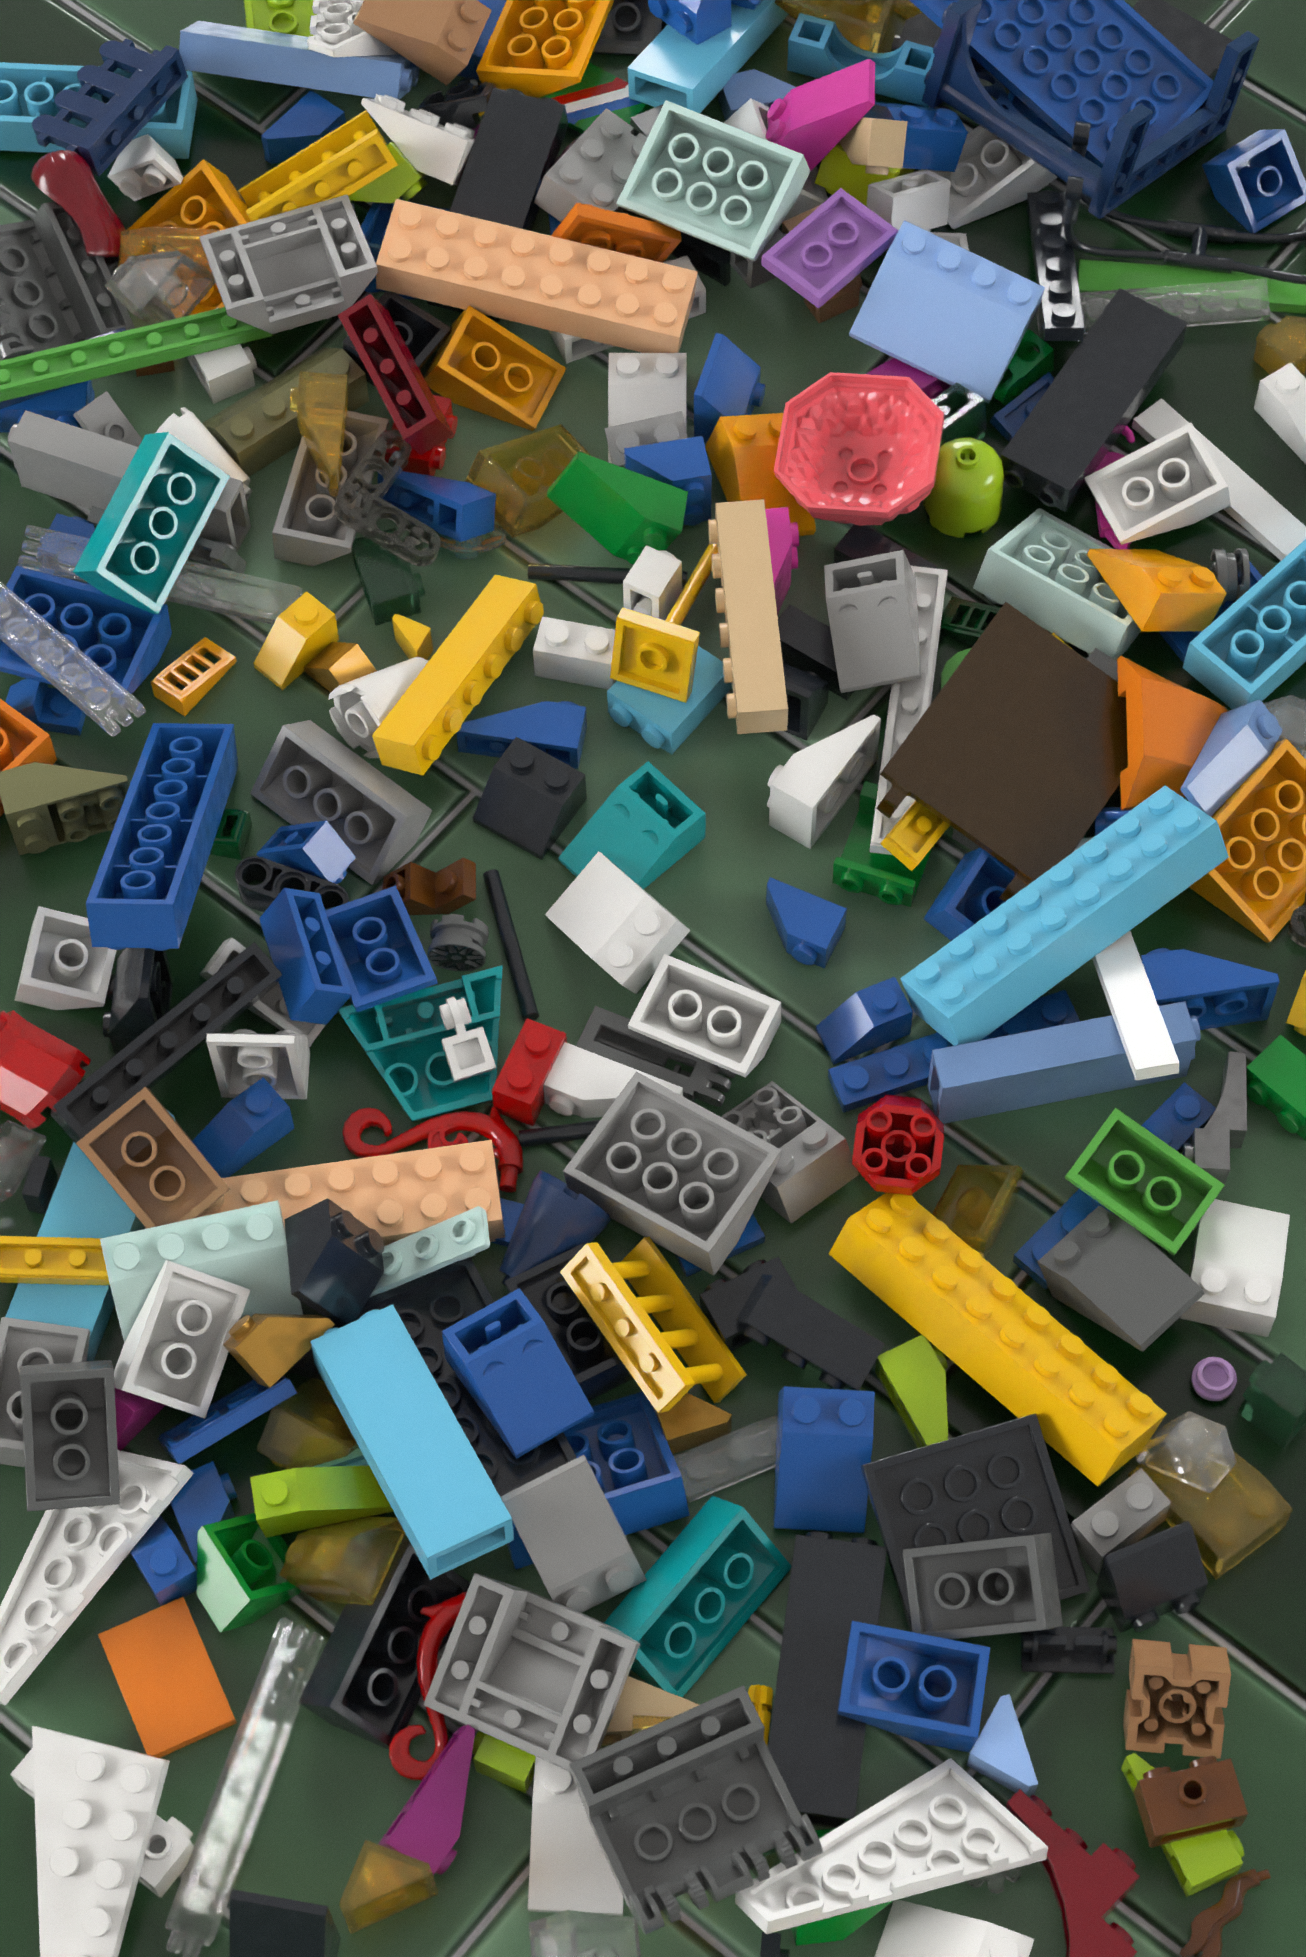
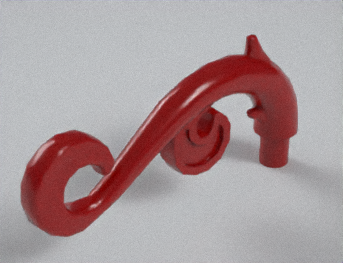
M369 1107L359 1109L350 1114L344 1122L342 1130L344 1144L352 1154L360 1158L392 1154L427 1138L428 1149L468 1143V1140L461 1132L457 1134L453 1142L447 1141L446 1136L457 1131H468L492 1140V1144L495 1146L493 1148L494 1156L498 1160L497 1169L501 1172L499 1184L501 1191L515 1192L518 1174L523 1172V1150L519 1139L501 1118L496 1107H491L490 1116L480 1112L469 1111L451 1112L435 1116L380 1145H369L361 1140L362 1132L371 1126L380 1128L384 1132L385 1137H389L392 1134L391 1122L380 1110Z
M463 1592L439 1604L423 1607L420 1610L421 1614L431 1617L422 1632L416 1660L417 1679L423 1701L426 1699L438 1668V1653L441 1643L449 1630L454 1626L467 1592ZM426 1707V1711L436 1743L434 1753L428 1760L418 1761L409 1752L411 1741L416 1736L425 1735L426 1733L422 1725H410L403 1728L394 1735L389 1745V1758L392 1767L401 1776L410 1780H423L448 1743V1732L444 1714Z

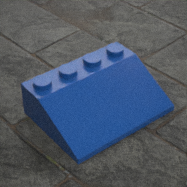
M19 566L15 567L0 597L1 672L123 704L158 665L172 635L167 604H163L159 614H153L106 595L92 585Z
M643 1392L593 1406L594 1415L564 1431L576 1457L585 1455L625 1535L690 1516L682 1475L652 1404ZM513 1523L514 1540L507 1543V1547L515 1569H519L534 1563Z

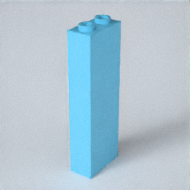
M763 0L755 10L731 4L732 27L699 45L684 35L679 34L670 25H667L628 67L629 99L653 107H658L667 100L701 113L727 84L732 75L738 72L801 0Z
M73 1142L37 1237L106 1238L143 1230L144 1225L83 1151ZM18 1283L5 1317L89 1329L90 1340L87 1361H94L115 1304L111 1288L108 1285Z
M393 1304L381 1310H371L362 1315L359 1320L341 1328L328 1329L323 1336L310 1341L314 1364L430 1579L514 1540L511 1515Z

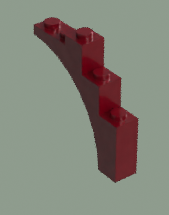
M1019 1789L1007 1802L1006 1809L1048 1846L1046 1860L1039 1862L1048 1875L1060 1909L1066 1947L1065 1957H1135L1137 1951L1132 1947L1134 1941L1128 1932L1117 1923L1112 1922L1109 1925L1104 1920L1135 1887L1139 1875L1134 1871L1136 1869L1135 1863L1121 1849L1115 1847L1111 1850L1104 1842L1090 1856L1086 1852L1087 1844L1074 1830L1068 1827L1063 1830L1050 1818L1052 1811L1039 1797L1033 1794L1028 1797Z

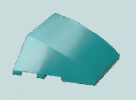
M503 965L463 975L461 979L424 988L360 1012H356L353 1004L339 1009L338 1012L412 1122L493 1100L492 1088L497 1077ZM455 997L456 1000L465 999L471 1017V1023L465 1024L466 1032L480 1027L484 1028L496 1065L495 1070L454 1082L441 1043L442 1039L457 1035L454 1028L446 1030L441 1017L439 1006L446 1004V999Z

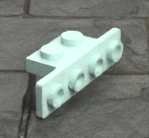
M477 1206L384 1246V1252L382 1253L384 1273L370 1297L457 1261L470 1258L476 1253L489 1248L490 1238L486 1210Z

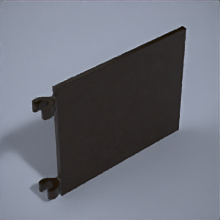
M1005 602L880 773L882 777L891 782L892 786L876 809L890 819L906 796H910L1014 871V878L999 897L1006 902L1075 850L1120 784V772L1128 767L1126 698L1118 696V682L1012 605Z

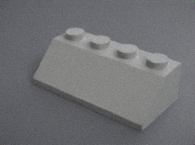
M312 403L272 531L275 559L316 566L351 552L389 426V419Z
M311 720L282 726L250 792L251 795L291 825L327 820L356 856L348 867L371 885L377 884L416 844L432 812L429 807Z

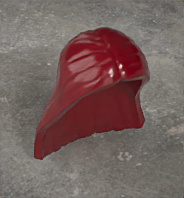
M70 150L53 151L40 158L33 167L31 178L43 193L74 218L80 229L87 256L106 258L131 255L133 253V245L130 237L101 192L86 160Z

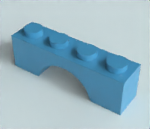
M800 13L788 39L787 70L821 78L871 59L875 62L876 94L928 107L927 104L922 102L926 87L924 79L932 66L935 54H933V47L905 41L900 48L892 52H869L849 42L841 34L835 22Z

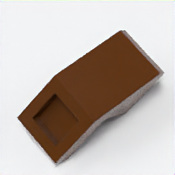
M461 858L447 867L434 872L409 862L383 876L382 890L396 885L409 915L450 914L476 900V863L466 858Z

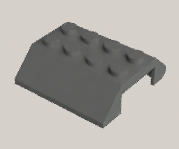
M56 202L42 203L33 220L0 225L1 360L84 341L125 327L126 330L135 329L104 258L100 256H87L78 225L74 218Z
M744 1685L569 1763L590 1825L628 1908L645 1935L665 1926L660 1913L662 1910L671 1923L681 1919V1909L676 1899L678 1896L687 1893L693 1904L697 1906V1909L701 1910L709 1906L705 1890L708 1891L715 1902H718L754 1885L749 1870L753 1872L759 1882L770 1878L769 1866L765 1859V1856L775 1852L781 1863L789 1869L798 1865L793 1850L796 1851L803 1861L823 1853L820 1840L808 1815H800L764 1741V1725Z

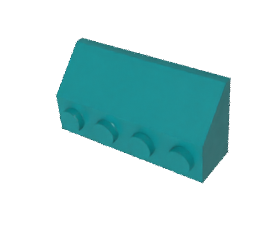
M171 433L146 434L73 573L106 595L150 613L159 614L230 476Z
M712 1496L645 1574L647 1580L636 1585L604 1623L615 1627L640 1643L631 1667L635 1674L649 1685L683 1698L792 1566L743 1506Z

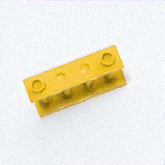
M367 110L239 189V193L249 207L246 213L250 220L256 221L343 195L349 196L398 165L386 146V141Z
M644 1237L621 1262L611 1263L597 1242L587 1243L560 1271L657 1413L668 1412L695 1384H701L713 1402L719 1403L747 1375L650 1237ZM623 1279L629 1280L640 1297H635ZM652 1313L664 1332L658 1330L648 1314ZM676 1348L689 1367L685 1368L672 1349Z

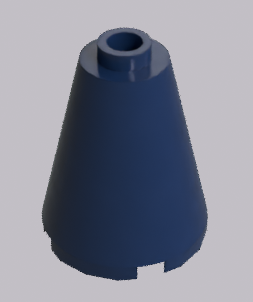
M539 1171L532 1182L499 1271L505 1276L501 1283L505 1286L504 1281L584 1243L586 1245L590 1243L607 1227L611 1220L610 1215L583 1194L579 1193L578 1195L567 1188V1184L549 1173Z

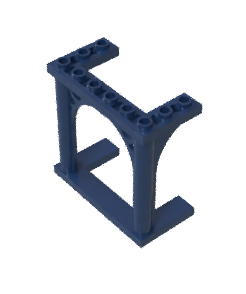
M959 0L958 2H952L944 11L942 31L933 47V54L935 55L932 66L924 79L926 87L922 102L931 108H935L943 102L947 103L1066 183L1068 176L1084 178L1082 193L1092 199L1088 212L1101 219L1227 129L1260 38L1247 31L1230 42L1224 51L1208 99L1192 116L1140 151L1153 111L1140 104L1119 118L1102 168L1026 119L1010 102L1004 85L969 54L968 50L982 6V0ZM979 79L989 81L993 85L983 86Z

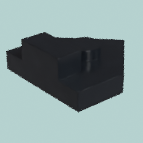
M467 77L458 81L457 86L447 90L446 95H443L440 90L427 95L417 109L440 116L439 124L443 126L446 123H456L473 129L481 121L478 112L486 110L492 90L496 86L486 81L478 85L477 79Z

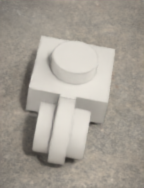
M455 997L446 999V1004L439 1006L441 1017L446 1030L454 1028L457 1035L442 1039L441 1043L454 1082L495 1070L496 1065L484 1028L480 1027L466 1032L465 1024L471 1023V1017L465 999L456 1000Z

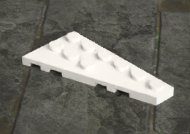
M118 1450L120 1504L45 1511L0 1605V1704L6 1705L194 1474L188 1467Z
M32 1726L40 1957H118L170 1761L39 1726Z
M950 1758L821 1837L819 1840L823 1849L822 1854L803 1861L795 1853L798 1865L787 1869L785 1865L779 1863L769 1869L770 1878L761 1882L757 1878L753 1879V1886L736 1893L735 1903L765 1934H770L1046 1860L1048 1846Z

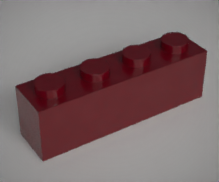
M369 294L338 314L403 439L420 455H423L454 435L389 312Z

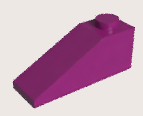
M469 1724L461 1726L456 1730L378 1844L379 1847L423 1879L433 1877L435 1872L442 1875L457 1855V1851L452 1847L460 1837L475 1729Z

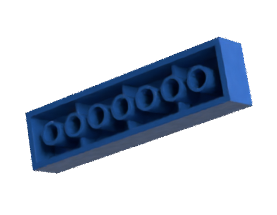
M152 724L86 901L92 947H108L112 950L125 948H151L157 951L179 949L239 767L234 724Z

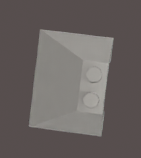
M348 195L199 237L227 315L271 334L340 314L356 302L378 273L377 265Z
M474 1573L423 1705L461 1723L469 1724L481 1732L571 1772L569 1763L600 1750L640 1643L615 1627L536 1593Z

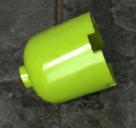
M957 438L940 447L935 484L930 494L923 500V505L930 516L931 525L943 534L964 538L965 533H974L979 530L982 533L987 532L997 522L1002 509L1004 474L1001 458L994 448L981 440L973 438Z

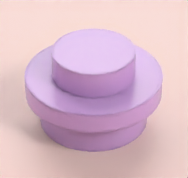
M1208 1357L1196 1364L1192 1372L1191 1382L1196 1393L1202 1398L1209 1401H1221L1233 1393L1237 1383V1376L1232 1365L1226 1360L1219 1357Z

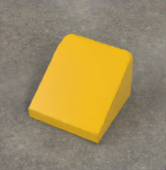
M394 614L392 622L395 641L409 659L421 657L427 660L433 651L431 628L402 615Z

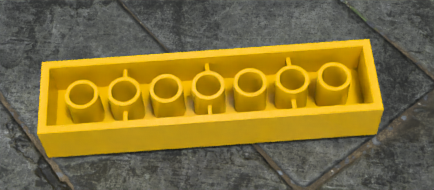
M886 1192L847 1219L829 1255L1016 1417L1021 1418L1036 1413L1044 1441L1097 1487L1144 1449L1166 1416V1413L1147 1395L1143 1394L1119 1374L1113 1366L1106 1363L1086 1346L1079 1337L1073 1335L1053 1318L1045 1308L1039 1306L1019 1289L1012 1280L1005 1277L986 1261L978 1251L972 1249L953 1233L945 1223L939 1221L919 1204L912 1195Z

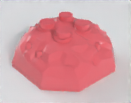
M830 372L785 403L774 467L775 477L795 497L796 502L803 506L813 518L843 524L852 523L860 526L882 525L885 522L893 521L898 514H907L915 510L934 487L944 413L910 377Z

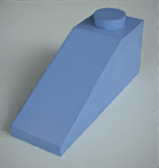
M1260 699L1220 715L1180 788L1190 803L1209 816H1212L1266 760L1283 731L1276 717L1269 712Z

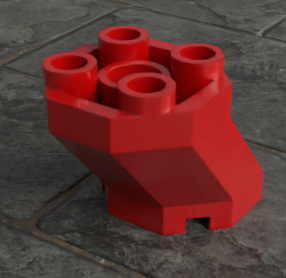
M3 1010L0 1012V1110L19 1120L28 1129L39 1127L46 1120L40 1114L46 1107L52 1109L58 1101L77 1086L86 1072L82 1068L89 1066L91 1059L74 1046L26 1021L14 1010L7 1013Z
M885 1095L858 1115L852 1165L875 1191L912 1195L940 1175L944 1124L921 1098Z

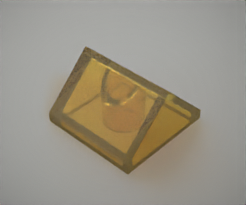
M958 1164L932 1215L945 1223L953 1233L986 1259L1019 1196L1024 1170L1019 1165Z
M365 1840L339 1906L352 1934L438 1895V1891L429 1863Z

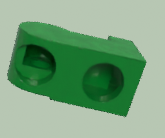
M1028 329L993 396L1003 405H1007L1039 377L1042 378L1048 372L1051 373L1054 370V349Z

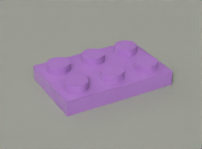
M840 188L762 255L761 266L817 308H820L891 246L898 230Z

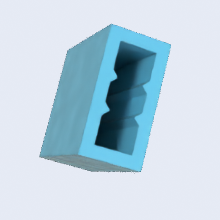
M698 646L692 693L686 703L616 681L607 691L608 713L617 724L623 727L629 726L640 733L650 746L654 748L661 747L672 755L729 692L731 683H724L723 661Z

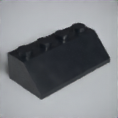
M378 1538L298 1703L329 1724L389 1749L394 1735L407 1727L422 1695L417 1679L416 1660L422 1632L431 1617L421 1614L420 1610L423 1607L439 1604L456 1595L467 1592L470 1582L453 1570L430 1579L409 1540ZM453 1627L444 1637L439 1648V1651L446 1644Z

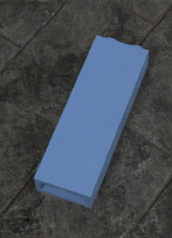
M197 21L180 32L179 52L185 69L190 71L375 98L376 94L388 95L399 100L411 90V86L416 87L418 82L419 67L402 55L331 57L309 50L308 37L204 21Z
M1185 1001L1158 1006L1179 1060V1074L1135 1080L1112 1015L932 1050L927 1088L934 1114L945 1124L1186 1077L1190 1062L1195 1059L1196 1041H1200L1201 1038L1198 1020L1195 1015H1189Z

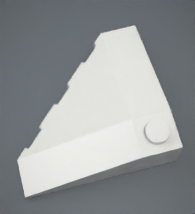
M313 0V14L316 15L311 16L310 33L314 36H308L309 50L331 57L400 55L353 23L363 0Z

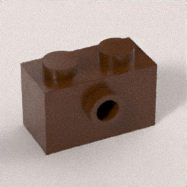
M1207 1756L1190 1762L1188 1769L1171 1772L1170 1767H1160L1143 1774L1144 1779L1138 1781L1134 1795L1150 1848L1242 1826L1248 1812L1231 1759L1217 1762L1216 1756Z

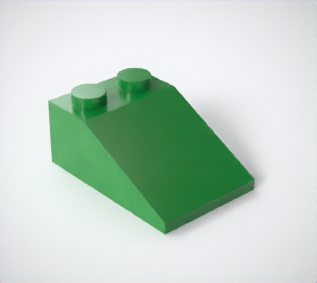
M579 451L547 491V497L613 556L627 560L632 565L635 564L646 545L658 551H665L682 532L688 491Z

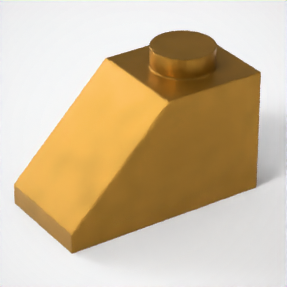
M254 1314L252 1317L246 1315L232 1326L229 1331L231 1337L223 1346L257 1384L271 1388L312 1348L310 1341L323 1336L335 1324L330 1318L318 1315Z

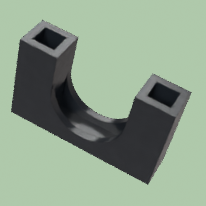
M853 524L834 548L833 564L904 550L910 566L937 569L936 565L865 525ZM789 604L778 618L782 660L786 664L804 672L811 671L818 674L823 680L829 682V691L848 700L854 691L845 693L840 691L830 626L823 624Z

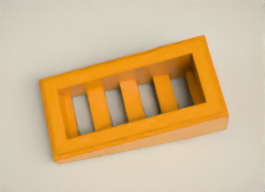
M204 637L163 669L151 681L153 694L185 717L237 662L236 657ZM206 652H209L218 658L219 661L214 664L203 656ZM198 662L208 670L203 673L194 665ZM187 673H190L191 675L196 677V679L194 681H191L190 679L185 677V675ZM179 682L185 688L181 690L175 685Z

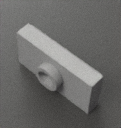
M107 391L73 415L84 430L139 447L142 442V438Z

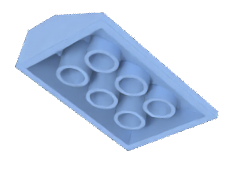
M904 220L886 253L849 332V336L989 403L1039 308L1045 287Z

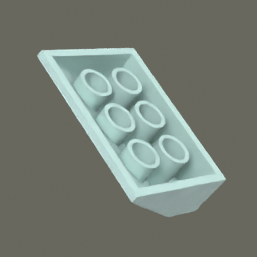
M665 100L616 204L631 212L756 261L795 205L810 173V169L804 155Z
M1040 508L1037 509L988 549L973 589L984 594L989 601L995 604L1003 605L1005 602L1009 603L1042 628L1055 633L1064 642L1075 645L1087 652L1088 655L1097 648L1117 660L1141 632L1140 628L1087 556L1089 549L1113 548Z
M279 1200L100 1239L124 1343L166 1260L250 1289L241 1318L246 1315L252 1317L254 1314L303 1315L301 1301L291 1295L286 1231Z

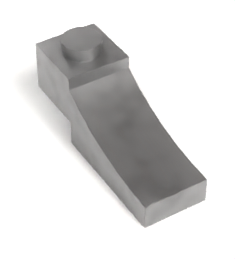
M1228 1052L1223 1069V1084L1218 1106L1204 1128H1194L1190 1144L1184 1143L1182 1149L1183 1156L1223 1184H1226L1230 1171V1148L1241 1149L1247 1132L1246 1052Z

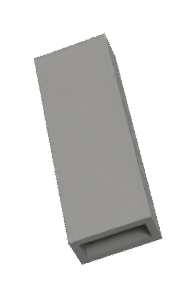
M27 410L24 412L19 423H15L11 427L8 434V445L10 446L14 466L17 469L22 487L88 509L95 506L106 510L138 449L136 446ZM230 477L200 536L211 541L218 540L228 543L239 550L251 524L243 483Z

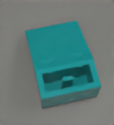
M647 761L617 786L558 857V860L577 877L599 851L644 890L706 838V813Z

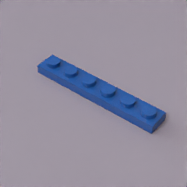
M1062 990L1036 999L982 1040L1080 1022L1066 990ZM937 1032L828 1069V1078L844 1113L877 1102L885 1095H897L927 1085L932 1050L954 1045Z
M1184 1082L1141 1126L1180 1153L1183 1149V1144L1191 1142L1194 1128H1204L1211 1119L1216 1107ZM1078 1189L1014 1254L1013 1262L1044 1289H1047L1048 1285L1037 1261L1098 1206L1108 1211L1110 1210Z

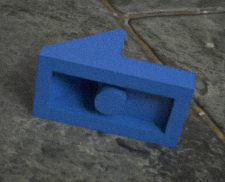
M25 678L10 686L6 703L44 731L80 736L90 700L88 694L48 688L47 683Z

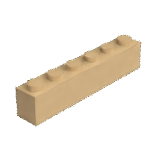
M763 499L715 503V519L708 520L709 543L717 544L718 554H712L713 579L721 578L722 588H715L717 613H725L726 622L719 623L720 647L728 648L729 658H723L722 660L724 683H732L733 693L726 694L728 719L736 718L737 734L787 731L788 704L765 502Z

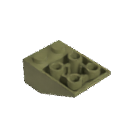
M37 762L0 772V797L19 855L41 853L51 846L66 842H80L91 835L109 830L113 831L129 788L128 779L125 775Z

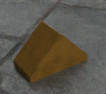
M331 642L304 666V671L330 693L341 684L377 671L357 643Z
M686 1393L668 1412L657 1413L654 1409L672 1454L727 1438L731 1431L732 1414L689 1393Z

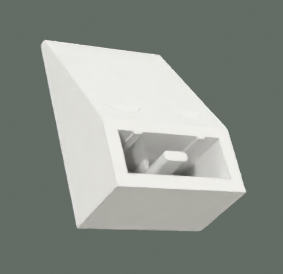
M376 94L375 99H362L361 104L417 171L451 185H459L475 138H473L474 130L456 123H446L443 126L439 124L440 116L422 109L416 110L411 108L409 112L404 109L405 102L388 95Z

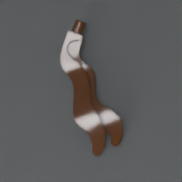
M1251 1869L1229 1879L1225 1885L1222 1898L1216 1904L1195 1916L1192 1921L1191 1939L1180 1950V1955L1182 1957H1193L1203 1952L1201 1957H1220L1223 1945V1927L1241 1915L1246 1892L1253 1887L1260 1886V1881L1271 1878L1269 1870L1257 1872L1256 1869Z

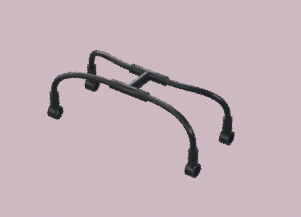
M1076 121L1072 149L1085 157L1091 123ZM1068 176L1062 214L1064 235L1069 245L1083 254L1103 258L1161 261L1163 265L1229 274L1235 271L1283 282L1306 284V275L1233 262L1232 258L1206 255L1207 240L1234 243V241L1291 243L1306 240V230L1285 234L1237 232L1235 228L1175 220H1168L1167 222L1156 221L1113 209L1105 216L1122 223L1165 231L1167 235L1192 238L1191 253L1172 250L1158 252L1110 249L1082 243L1076 238L1073 225L1077 222L1080 200L1090 206L1092 199L1082 193L1084 178Z

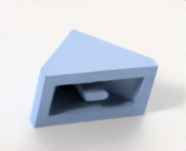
M1010 1694L999 1698L969 1754L967 1766L1015 1793L1020 1789L1030 1797L1032 1794L1035 1795L1038 1781Z

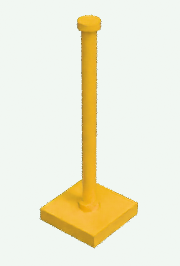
M708 544L665 621L622 607L616 619L610 671L611 679L675 700L687 702L692 693L700 632L683 627L681 624L712 572V554H718L717 544Z

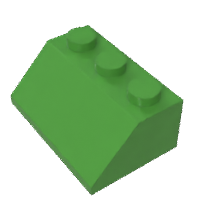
M1117 1108L1113 1110L1065 1176L1066 1180L1173 1256L1225 1186V1184Z

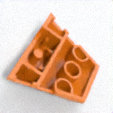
M1120 656L1117 658L1118 696L1126 698L1128 767L1120 772L1121 811L1133 809L1165 785L1184 798L1185 796L1180 788L1220 715L1228 710L1221 704L1167 680Z

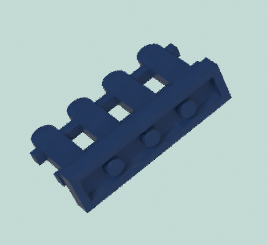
M125 39L122 43L115 40L103 43L100 46L99 52L104 63L100 67L86 65L78 70L77 78L81 85L79 91L63 90L59 92L54 98L59 113L55 117L40 115L33 120L32 128L38 144L47 147L49 143L65 148V150L80 154L90 166L93 175L99 177L188 78L179 49L166 45L161 51L155 49L150 54L135 48L133 41ZM119 68L133 75L130 78H126L113 72ZM94 93L110 98V100L104 103L91 97ZM75 118L88 123L85 128H81L68 122Z

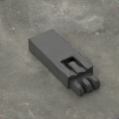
M598 1006L594 1007L576 1044L577 1047L683 1087V1097L692 1102L698 1099L717 1107L722 1106L725 1096L716 1090L728 1092L732 1082L726 1077L735 1078L736 1073L628 1029L631 1019ZM670 1058L693 1067L691 1073L681 1070V1066L678 1064L675 1065L673 1071L664 1067Z

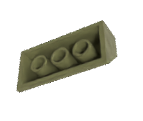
M323 347L202 424L247 476L250 477L300 445L312 403L353 412L369 402L366 373L344 349Z

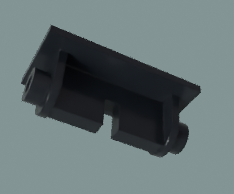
M1056 1627L1047 1630L1021 1632L1022 1672L1115 1674L1114 1654L1117 1653V1637L1114 1636L1113 1628Z

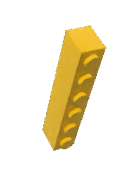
M494 575L373 733L372 737L382 765L423 776L431 764L439 758L443 748L452 736L460 730L464 720L473 708L480 703L493 681L501 675L505 665L514 653L521 648L523 641L535 625L540 623L544 615V608L535 583Z

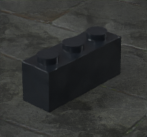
M761 1275L736 1318V1321L747 1327L743 1333L745 1336L764 1347H767L770 1341L784 1349L781 1355L783 1359L802 1370L809 1364L822 1372L818 1380L833 1389L843 1390L844 1387L859 1391L885 1345L880 1340L773 1275Z

